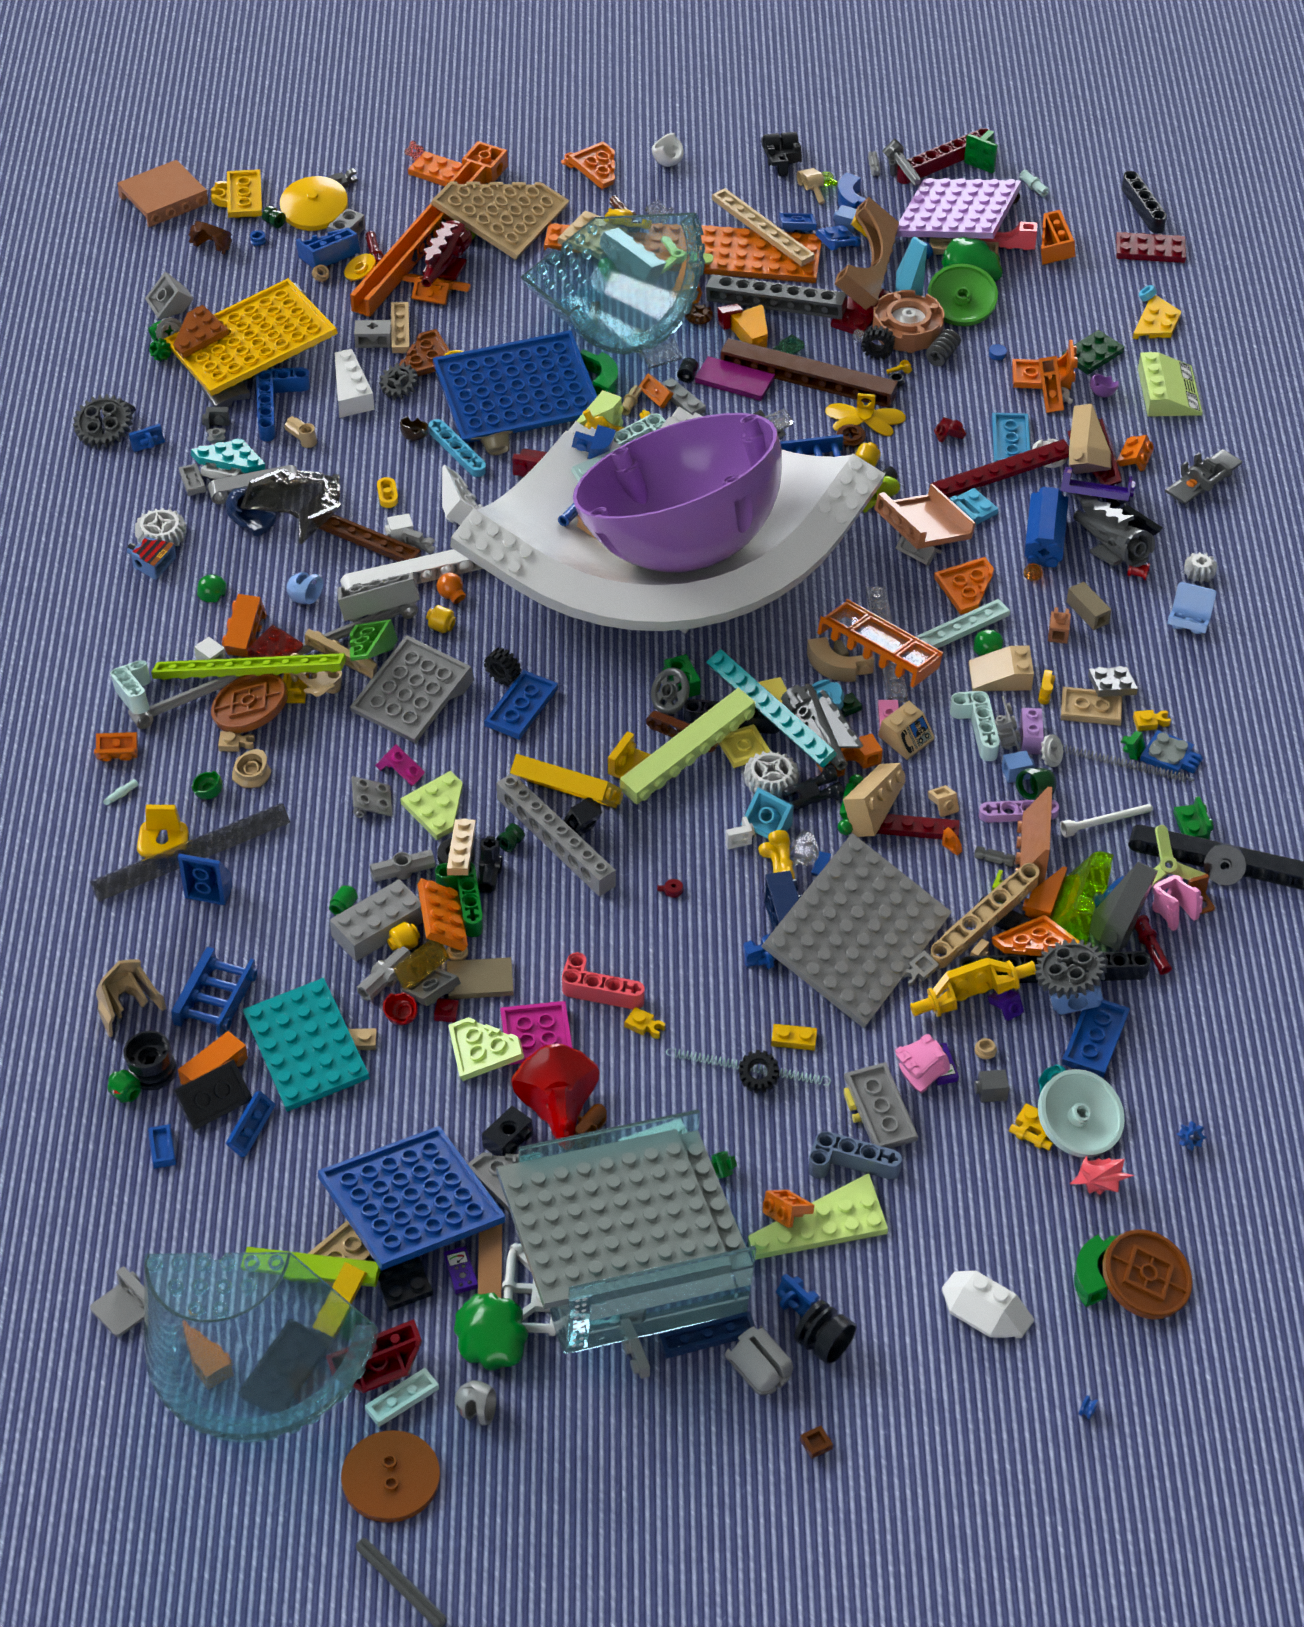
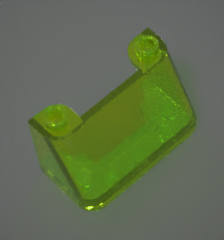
M1103 851L1091 854L1066 876L1051 916V920L1079 941L1083 939L1085 945L1089 942L1092 916L1095 910V903L1092 900L1093 896L1097 892L1103 894L1109 884L1114 854Z

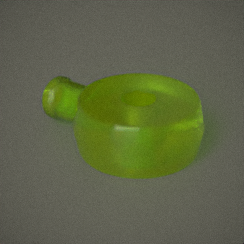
M821 172L825 186L831 184L836 186L838 184L831 172Z

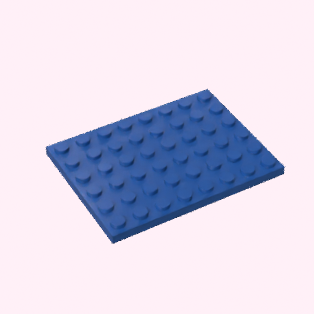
M571 330L433 358V365L458 434L465 443L480 441L471 440L472 438L487 437L504 431L518 433L578 420L583 411L597 397Z

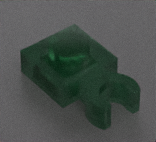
M791 334L780 341L779 346H775L773 350L794 355L804 349L805 342Z

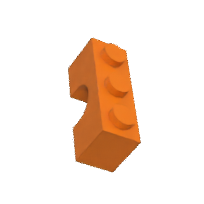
M872 733L859 737L863 744L861 748H841L846 761H856L863 769L881 764L883 749ZM816 763V765L818 766L819 770H820L821 773H822L823 768H821V767ZM835 767L838 777L845 775V769L838 770Z

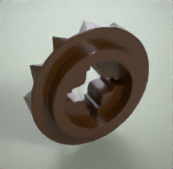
M705 304L691 305L686 308L685 318L693 324H705L712 320L713 311H711V307H706Z
M847 424L837 430L836 435L843 434V444L845 447L852 446L854 448L855 445L860 446L862 442H865L866 433L860 426Z

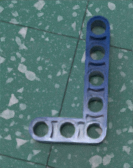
M307 368L267 369L256 374L258 430L262 441H272L276 437L274 393L303 392L310 388V378Z

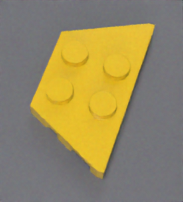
M1155 295L1148 301L1132 339H1138L1139 336L1149 335V339L1158 337L1171 338L1182 311Z

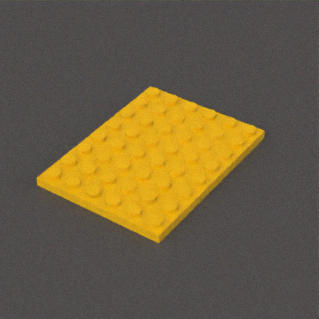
M287 278L213 314L228 328L229 335L184 359L175 351L173 346L179 331L164 339L167 340L166 343L171 344L170 348L175 356L205 390L213 396L326 339H330L338 334L337 328Z

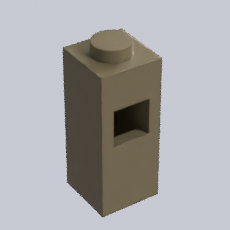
M1085 582L1068 588L1066 602L1093 630L1109 624L1111 609Z

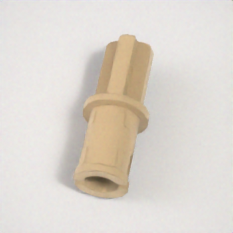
M634 385L629 393L624 396L622 414L625 416L630 414L631 409L638 402L637 399L641 393V388L638 385Z

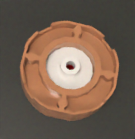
M901 290L882 296L878 300L877 306L874 307L872 328L876 325L877 328L883 326L884 330L888 328V332L892 331V336H895L894 350L914 353L918 350L928 349L943 331L944 309L937 299L929 294H926V297L915 295V290Z

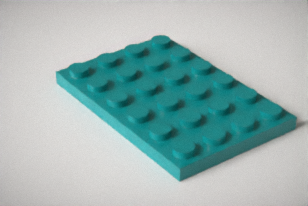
M324 978L242 1009L286 1112L370 1079L369 1073Z

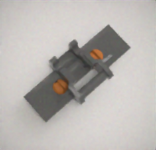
M1223 449L1202 461V454L1199 452L1194 456L1193 466L1188 468V462L1181 465L1182 478L1165 489V492L1181 503L1187 504L1199 494H1204L1205 490L1210 491L1213 489V486L1225 477L1231 476L1232 471L1240 466L1243 461Z

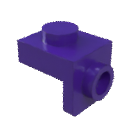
M1008 990L999 995L996 991L988 995L989 1004L1002 1009L1005 1020L1009 1021L1024 1013L1020 993Z

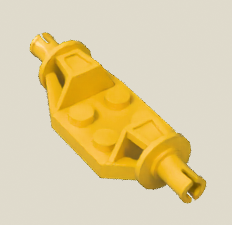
M984 958L947 971L933 989H927L928 996L926 999L910 1003L912 1014L915 1017L932 1010L937 1017H940L942 1013L956 1010L957 1001H963L973 995L983 994L991 989H994L998 995L1013 988L1017 990L1020 988L1019 979L1035 975V964L1033 961H1030L1029 963L1014 967L1010 960L1002 962ZM996 971L1007 972L1008 975H997Z

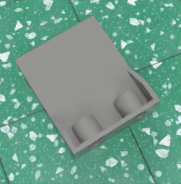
M406 635L351 704L350 710L416 744L448 701L463 695L474 681L472 668Z

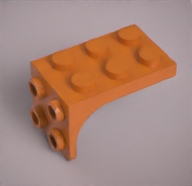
M1069 340L1066 353L1057 358L1061 387H1065L1068 390H1071V384L1075 382L1076 373L1074 368H1077L1078 363L1076 357L1077 346L1073 345V340ZM1012 359L1013 388L1042 389L1039 361L1034 359Z

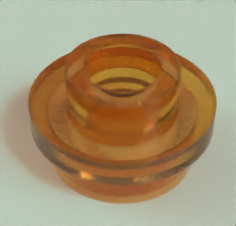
M1031 563L1026 566L1023 575L1030 581H1037L1042 578L1043 571L1038 564Z

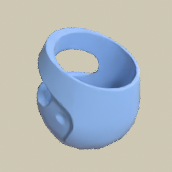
M306 572L296 573L288 580L286 591L293 602L313 604L322 592L323 579L317 574L309 576Z

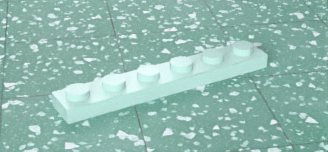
M997 599L915 637L938 649L1008 617L1010 610Z

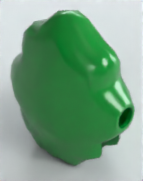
M967 237L954 238L943 253L944 258L941 261L943 267L953 264H970L986 271L995 282L1002 277L1003 271L999 255L991 251L988 244L983 240L969 239Z
M495 1293L473 1295L455 1315L454 1333L458 1336V1350L467 1362L481 1363L488 1371H495L503 1367H513L519 1364L528 1339V1330L522 1324V1308L514 1300L497 1297Z

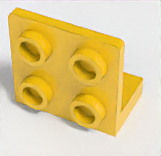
M627 731L608 756L609 775L620 779L651 755L636 749L633 733Z

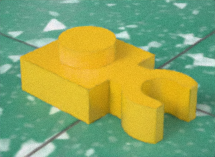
M1154 710L1134 711L1133 713L1137 731L1157 730L1158 725L1162 727L1170 726L1171 719H1165L1168 717V711L1166 710L1160 711L1158 714H1155Z
M637 1007L632 1010L624 1022L625 1028L643 1036L647 1031L655 1039L660 1038V1032L656 1029L665 1031L666 1026L663 1021H654V1015Z

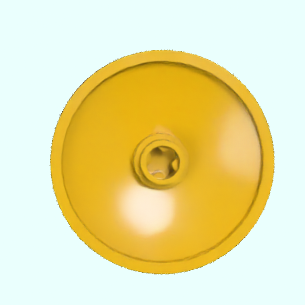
M311 176L295 181L284 190L280 198V209L286 215V222L297 229L306 231L328 228L329 224L348 208V197L344 187L337 181L322 176Z

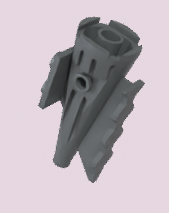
M1077 494V498L1085 512L1081 510L1075 511L1073 519L1103 543L1089 549L1091 554L1113 566L1125 562L1132 567H1140L1149 560L1147 557L1150 552L1153 553L1155 539L1148 531L1128 525V522L1134 519V515H1123L1122 509L1110 508L1111 503L1099 502V497Z
M805 684L802 687L795 685L789 688L781 697L782 704L835 750L837 755L830 762L838 770L845 769L848 762L841 748L863 747L859 736L851 728L850 723L842 715L841 710L833 702V699L823 689L820 691L823 696L819 699L816 690L810 684Z

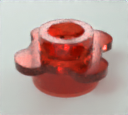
M410 141V145L405 149L404 153L416 161L421 153L424 152V148L416 144V141Z

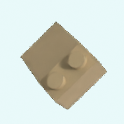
M1029 645L1008 646L971 659L968 662L972 691L1032 690L1034 671Z

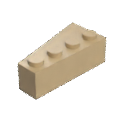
M901 763L879 764L843 799L849 822L853 826L852 833L857 837L875 836L906 782Z

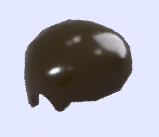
M406 416L400 420V431L405 439L416 441L428 434V424L419 418L411 421Z

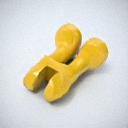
M775 830L769 833V842L759 845V854L764 858L772 860L773 873L791 871L792 877L795 879V873L792 868L793 862L790 860L789 834L784 830Z

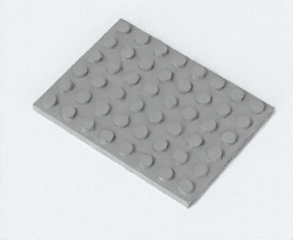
M852 833L761 947L864 1028L902 979L901 974L909 970V962L924 950L952 911Z

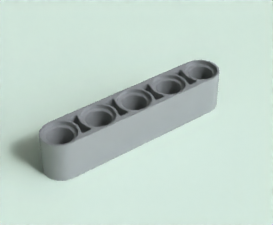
M287 465L215 479L208 484V490L213 503L224 504L228 494L237 488L246 487L256 496L262 489L275 494L299 488L301 479L297 467Z

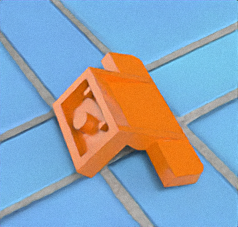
M406 274L402 281L414 283L412 300L440 305L447 304L449 290L468 292L471 284L440 278H437L430 287H424L421 283L423 276L416 274Z

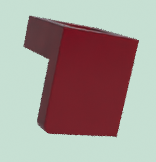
M738 304L717 307L718 323L724 330L730 329L731 315L742 313V308Z

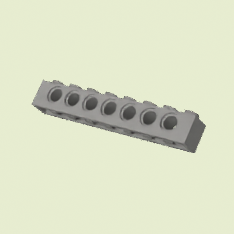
M510 774L496 782L497 799L598 896L616 887V870L518 777Z

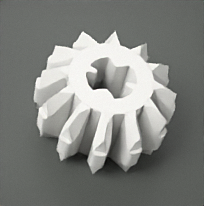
M1192 553L1185 560L1184 574L1187 575V579H1193V582L1199 581L1201 584L1203 581L1209 582L1216 575L1217 562L1214 561L1213 556L1208 557L1207 553Z

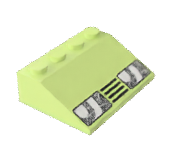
M1159 352L1140 353L1138 373L1147 415L1202 416L1192 366Z

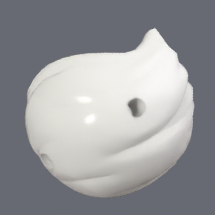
M675 133L663 136L652 146L653 157L662 166L670 167L677 165L683 158V146Z

